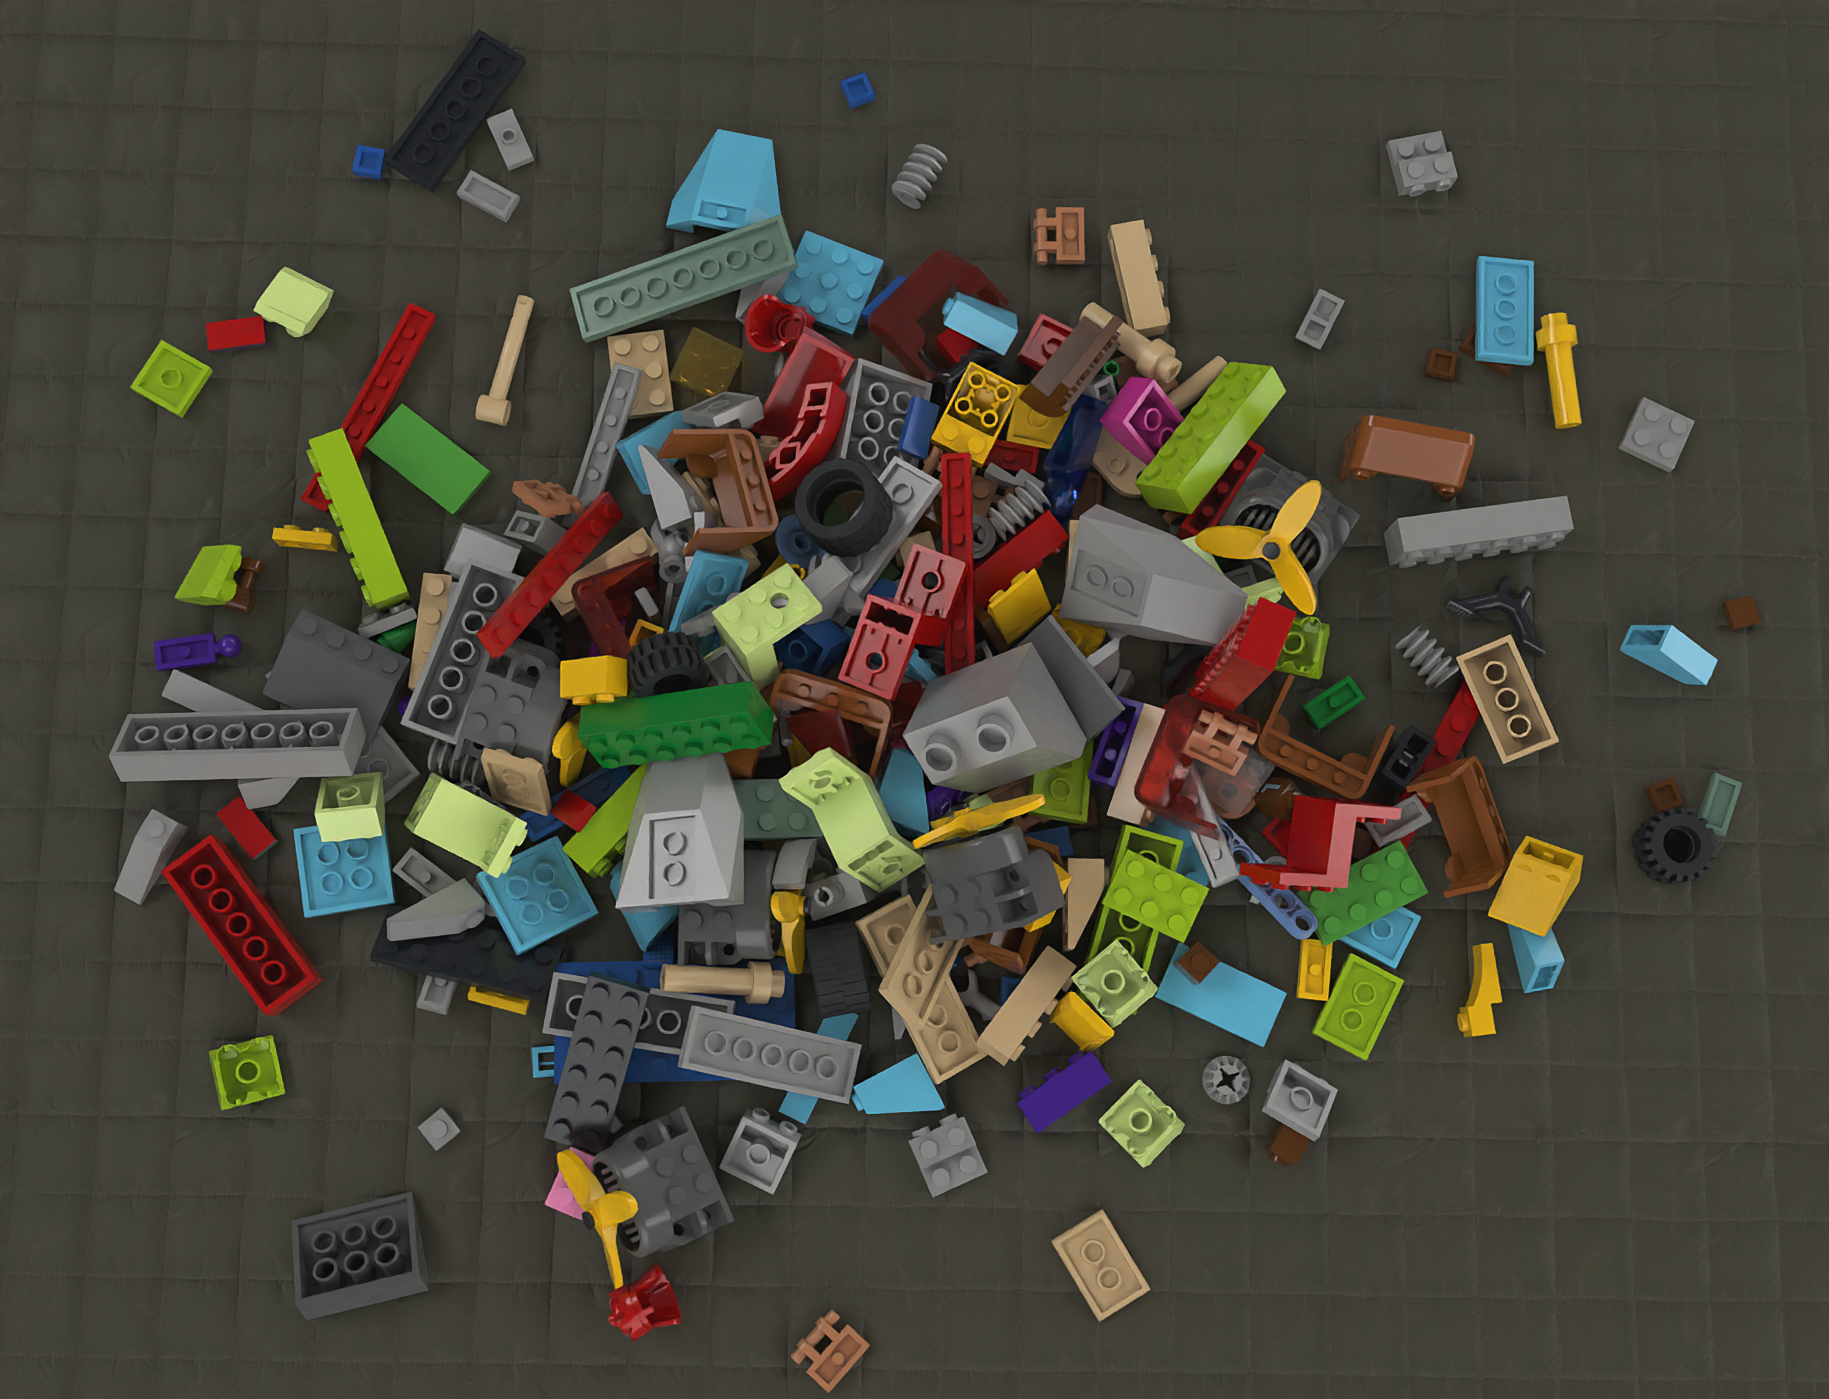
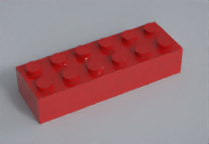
M209 835L161 870L164 877L265 1016L275 1017L324 980L221 838Z

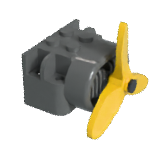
M1262 454L1219 520V526L1206 528L1199 532L1195 538V543L1202 551L1209 554L1233 559H1250L1276 576L1286 595L1300 611L1312 615L1317 606L1316 595L1312 585L1319 581L1361 515L1333 498L1327 489L1321 487L1318 480L1308 482L1303 474L1297 471L1292 472L1270 457Z
M516 638L501 657L492 658L488 651L485 650L452 757L453 759L459 760L467 754L480 759V764L482 765L480 757L485 748L492 750L502 749L515 757L535 759L542 764L544 774L546 775L553 769L559 758L561 759L560 785L568 788L576 783L587 748L577 738L581 709L574 715L577 705L572 704L573 700L560 698V661L555 652L520 638ZM591 700V705L598 704L596 700Z
M1044 794L1022 796L1003 802L992 803L971 810L969 802L951 807L953 811L952 816L930 821L931 829L934 830L912 841L916 850L960 835V837L936 844L923 852L924 862L936 906L926 910L927 916L940 915L944 932L928 939L930 945L1023 927L1066 905L1050 855L1043 849L1028 850L1022 828L1018 824H1008L982 831L977 830L1039 808L1046 803Z
M744 844V904L716 907L708 903L679 905L678 966L688 964L731 965L746 959H773L778 952L782 932V941L789 972L791 974L802 973L805 961L804 915L810 914L811 899L809 896L805 897L802 895V889L775 890L772 885V879L779 856L776 851L753 850L749 845Z
M684 1106L616 1139L612 1147L596 1154L592 1163V1172L572 1150L566 1149L557 1154V1162L561 1174L577 1203L584 1210L582 1219L585 1226L589 1230L595 1228L602 1238L608 1268L615 1289L623 1286L616 1235L630 1254L642 1258L655 1251L665 1252L682 1246L735 1221Z

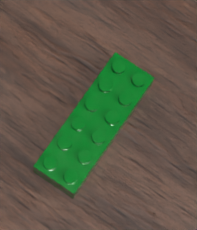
M746 681L614 701L612 703L582 706L577 738L602 768L614 769L624 765H642L646 762L670 761L674 758L699 757L702 754L727 753L730 750L755 749L759 746L771 745L774 713L753 682Z

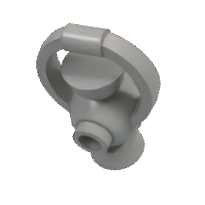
M657 518L651 527V537L658 548L660 559L659 574L667 582L680 583L688 575V572H685V557H683L682 553L685 548L684 543L689 542L692 536L685 528L678 531L664 530L663 533Z

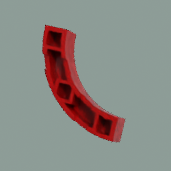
M833 382L806 385L802 407L797 417L799 422L791 436L785 437L780 445L770 453L769 459L763 463L774 502L785 497L801 485L803 478L814 467L822 463L837 437L845 412L847 394Z

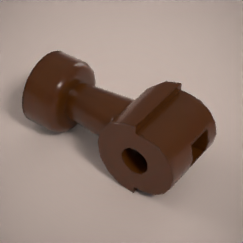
M242 557L240 569L244 572L236 587L234 597L230 601H226L225 608L247 614L252 612L256 602L252 594L255 575L263 573L265 567L263 562L250 557Z

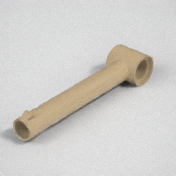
M519 295L517 298L489 396L482 394L477 403V420L506 426L509 420L511 401L506 400L534 305V300L530 297Z

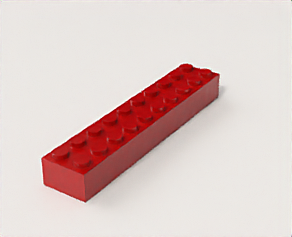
M1262 597L1254 605L1248 604L1246 610L1242 611L1240 617L1235 620L1234 625L1230 626L1228 632H1225L1223 638H1220L1218 644H1215L1213 650H1210L1208 656H1205L1203 662H1200L1194 676L1198 681L1194 683L1192 688L1190 687L1184 700V704L1188 705L1185 713L1199 718L1201 711L1204 709L1210 713H1220L1224 715L1223 719H1225L1274 671L1297 612Z

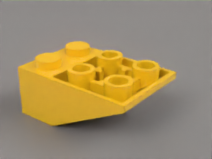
M970 361L931 437V444L949 453L970 452L972 464L982 469L1022 387Z
M1034 568L1029 573L1025 571L1019 573L1011 581L1012 585L1006 592L1001 589L988 600L990 603L987 606L988 610L986 612L993 618L1008 647L1044 619L1051 610L1049 600Z
M1526 835L1512 858L1489 909L1488 916L1545 937L1580 881L1583 855Z

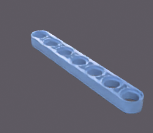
M1170 785L1164 796L1165 802L1186 824L1178 802L1172 795L1173 790ZM1216 813L1233 855L1241 854L1245 857L1247 863H1264ZM1245 875L1237 878L1293 937L1300 940L1307 939L1316 930L1317 918L1290 889L1280 890L1271 888V882L1266 887H1261L1256 883H1252L1251 877ZM1275 897L1284 898L1288 903V908L1283 909L1277 906L1274 900ZM1296 919H1304L1309 925V930L1304 931L1298 928L1295 922Z

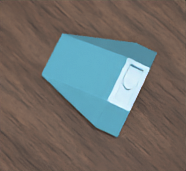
M718 129L673 198L666 227L694 233L695 227L698 225L731 232L781 214L772 140Z

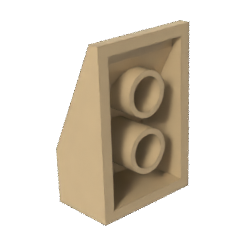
M1068 858L1063 863V869L1072 876V879L1064 893L1066 905L1062 907V953H1068L1075 948L1104 890L1105 884H1109V867L1104 866V859Z

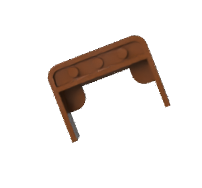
M1376 415L1363 416L1344 440L1338 482L1344 483L1350 475H1353L1352 477L1356 480L1368 481L1370 477L1382 473L1433 483L1432 488L1437 491V494L1444 496L1443 502H1450L1462 490L1473 455L1476 437L1467 432Z
M672 429L657 453L658 459L685 458L687 467L693 475L699 478H712L725 525L715 528H698L682 551L683 557L694 556L696 549L728 555L770 536L777 528L779 520L755 436L745 429Z
M791 668L783 670L775 680L769 704L770 709L777 718V721L773 723L772 737L777 731L782 708L796 711L806 706L861 723L869 734L879 737L869 773L874 782L883 763L893 726V707L891 702L871 692ZM767 745L760 746L759 748L765 750Z
M1289 674L1278 686L1260 724L1255 745L1258 755L1262 759L1346 801L1359 799L1365 794L1395 726L1390 724L1377 735L1367 758L1357 753H1349L1342 757L1340 761H1337L1288 736L1290 731L1289 723L1285 717L1278 714V711L1295 677Z
M1470 756L1423 773L1406 786L1407 792L1416 791L1418 796L1423 798L1425 802H1434L1452 855L1445 864V873L1447 878L1452 881V884L1443 892L1445 898L1489 889L1505 873L1513 858L1512 850L1482 765L1476 756Z
M1024 836L1029 850H1045L1050 855L1052 861L1062 869L1064 868L1058 846ZM1045 926L1028 932L1023 927L977 935L973 938L971 945L977 955L1014 973L1025 976L1031 967Z

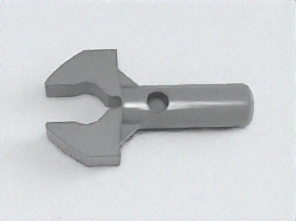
M782 708L779 718L781 744L783 746H790L793 743L790 710Z

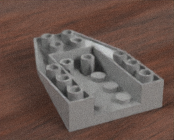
M1096 504L1080 515L1059 617L1149 640L1214 646L1218 644L1220 638H1223L1225 632H1228L1230 626L1234 625L1235 620L1245 610L1248 594L1174 535Z
M716 752L702 754L699 757L688 756L674 758L670 761L648 762L629 824L616 909L634 914L658 912L661 906L708 903L716 907L744 904V813L724 753Z

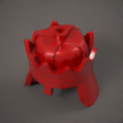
M766 294L756 299L750 306L745 318V334L750 345L760 352L770 353L778 351L783 355H789L803 327L806 326L813 330L812 323L816 321V318L808 314L803 306L784 304L776 296Z
M656 1263L636 1281L629 1282L617 1289L614 1288V1291L609 1293V1307L612 1311V1314L608 1315L609 1322L612 1327L616 1326L623 1334L633 1338V1343L655 1327L670 1326L682 1322L681 1310L673 1288L661 1267Z

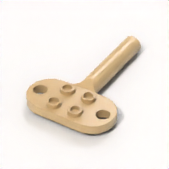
M1221 356L1215 357L1167 395L1179 413L1203 396L1209 386L1221 374L1224 367L1228 365ZM1084 403L1080 405L1074 412L1070 424L1071 438L1076 447L1115 491L1129 498H1142L1143 496L1135 482L1137 476L1142 474L1147 465L1118 443L1100 422V418L1107 409L1098 412L1093 411L1092 404ZM1090 411L1097 416V420L1094 423H1086L1081 415Z

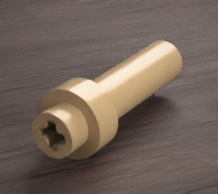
M1092 302L1082 311L1079 322L1086 316L1103 330L1114 315L1095 302ZM1124 322L1117 330L1121 334L1116 340L1120 344L1117 349L1137 363V372L1145 378H1153L1155 381L1161 379L1165 383H1170L1177 376L1182 366V362L1175 358V348L1160 338L1150 341Z
M749 961L746 968L663 964L660 974V989L662 992L740 995L745 997V1001L748 1004H767L770 997L781 998L785 987L783 970H772L769 962Z

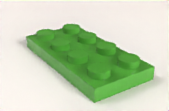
M1399 840L1350 865L1347 888L1335 887L1334 892H1324L1316 890V886H1314L1312 891H1300L1295 895L1317 918L1318 924L1315 933L1324 947L1429 892Z

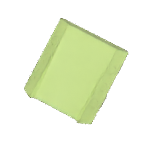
M284 267L257 301L253 311L261 314L269 322H277L285 326L287 333L293 337H301L312 331L328 309L334 290L288 267Z
M1118 940L1112 942L1071 978L1112 1028L1121 1024L1124 1019L1144 1002L1153 997L1158 990L1147 973L1141 969Z
M1138 1080L1098 1121L1143 1168L1150 1165L1167 1145L1182 1132L1185 1126L1176 1116V1113L1169 1106H1166L1141 1080Z

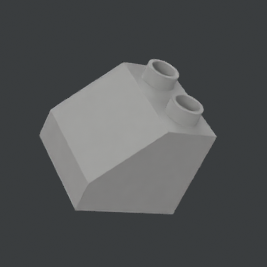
M1032 642L929 681L902 735L933 785L976 794L1081 757L1087 741L1085 734Z

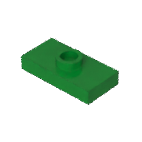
M1349 675L1303 705L1301 709L1315 730L1319 731L1366 698Z

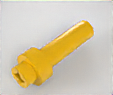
M1566 313L1548 314L1541 317L1542 329L1536 331L1535 336L1537 350L1545 352L1555 427L1557 429L1576 427L1582 424L1571 347L1578 344L1576 326L1568 324Z

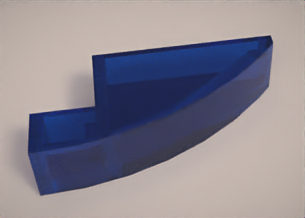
M1084 394L1079 396L1042 464L1048 478V483L1043 493L1050 503L1048 505L1043 502L1042 506L1043 509L1050 510L1056 520L1062 524L1066 523L1086 480L1102 431L1103 424L1100 422V418L1107 409L1106 402Z

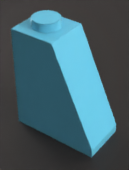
M956 292L953 299L948 298L941 311L944 314V325L1002 355H1005L1018 332L1016 314L960 292Z
M680 411L664 416L615 444L642 495H650L651 492L638 446L646 445L660 450L672 429H693V424L683 423ZM669 458L667 460L674 466L679 458Z
M1631 625L1619 649L1642 663L1684 684L1707 685L1718 661L1672 625Z
M893 748L886 756L876 790L897 833L917 839L929 832L923 770L913 752L903 748Z
M622 860L610 873L613 877L609 887L616 900L623 865ZM679 905L661 906L658 912L631 914L622 911L641 950L646 952L679 915Z
M1507 923L1524 993L1553 988L1565 960L1552 928L1543 937Z
M918 1053L854 1086L853 1088L856 1093L851 1095L858 1111L864 1109L866 1114L932 1111L945 1108Z

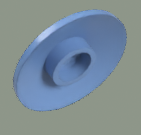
M796 515L787 516L778 524L775 531L776 545L782 557L789 564L800 565L799 569L803 567L804 570H808L811 558L819 555L821 559L823 558L826 551L822 550L799 524Z

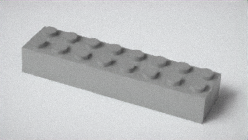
M358 708L128 714L109 754V758L121 782L353 776L367 732Z

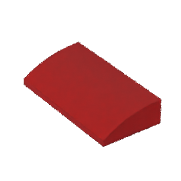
M804 326L762 405L764 419L755 422L751 430L762 436L777 437L778 441L781 442L786 436H791L799 422L797 417L802 407L806 385L833 382L840 387L855 357L826 337Z

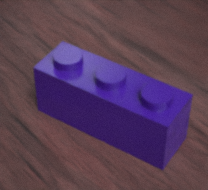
M1117 696V698L1126 709L1104 730L1087 776L1095 785L1115 791L1144 706L1143 703Z
M1082 1050L1078 1051L1067 1059L1069 1065L1060 1071L1058 1067H1055L1043 1076L1044 1083L1036 1088L1031 1084L1018 1093L1021 1099L1015 1103L1035 1133L1041 1132L1112 1082L1092 1051H1088L1085 1054Z

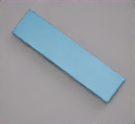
M850 1013L823 1019L817 1034L846 1041L859 1015ZM788 1091L779 1112L806 1124L818 1097Z

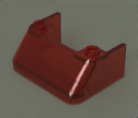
M940 249L933 252L870 313L867 322L869 330L912 377L926 382L931 380L934 374L916 356L924 346L926 339L923 329L916 321L954 284L962 293L967 295L977 294L982 301L999 308L1009 303L1006 297L978 267L948 250Z
M650 555L580 579L571 588L573 603L600 656L608 655L627 659V654L633 650L619 621L627 618L632 613L633 605L630 596L636 595L635 592L643 587L647 590L655 588L652 558Z
M923 679L901 683L895 701L889 700L893 707V726L889 741L904 738L902 735L926 689ZM809 708L785 717L788 729L812 757L816 752L827 747L832 748L843 757L851 756L850 748L879 738L869 734L863 724L842 718L839 708L824 711Z
M1177 695L1167 705L1134 786V795L1140 805L1172 824L1218 841L1220 834L1217 825L1197 818L1194 802L1188 797L1180 795L1194 757L1183 753L1194 724L1205 729L1208 725L1198 720L1203 709L1210 713H1220L1224 715L1223 719L1236 725L1241 723L1248 726L1249 731L1258 734L1257 738L1261 734L1259 722L1257 719L1188 695ZM1219 729L1216 732V734L1221 735L1225 738H1227L1229 735L1228 733L1223 732Z

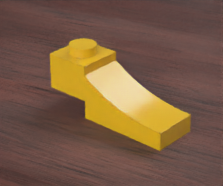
M1493 943L1472 946L1474 956L1472 988L1466 1006L1460 1007V1014L1457 1015L1458 1027L1461 1032L1463 1031L1464 1037L1496 1034L1491 1004L1502 1002Z

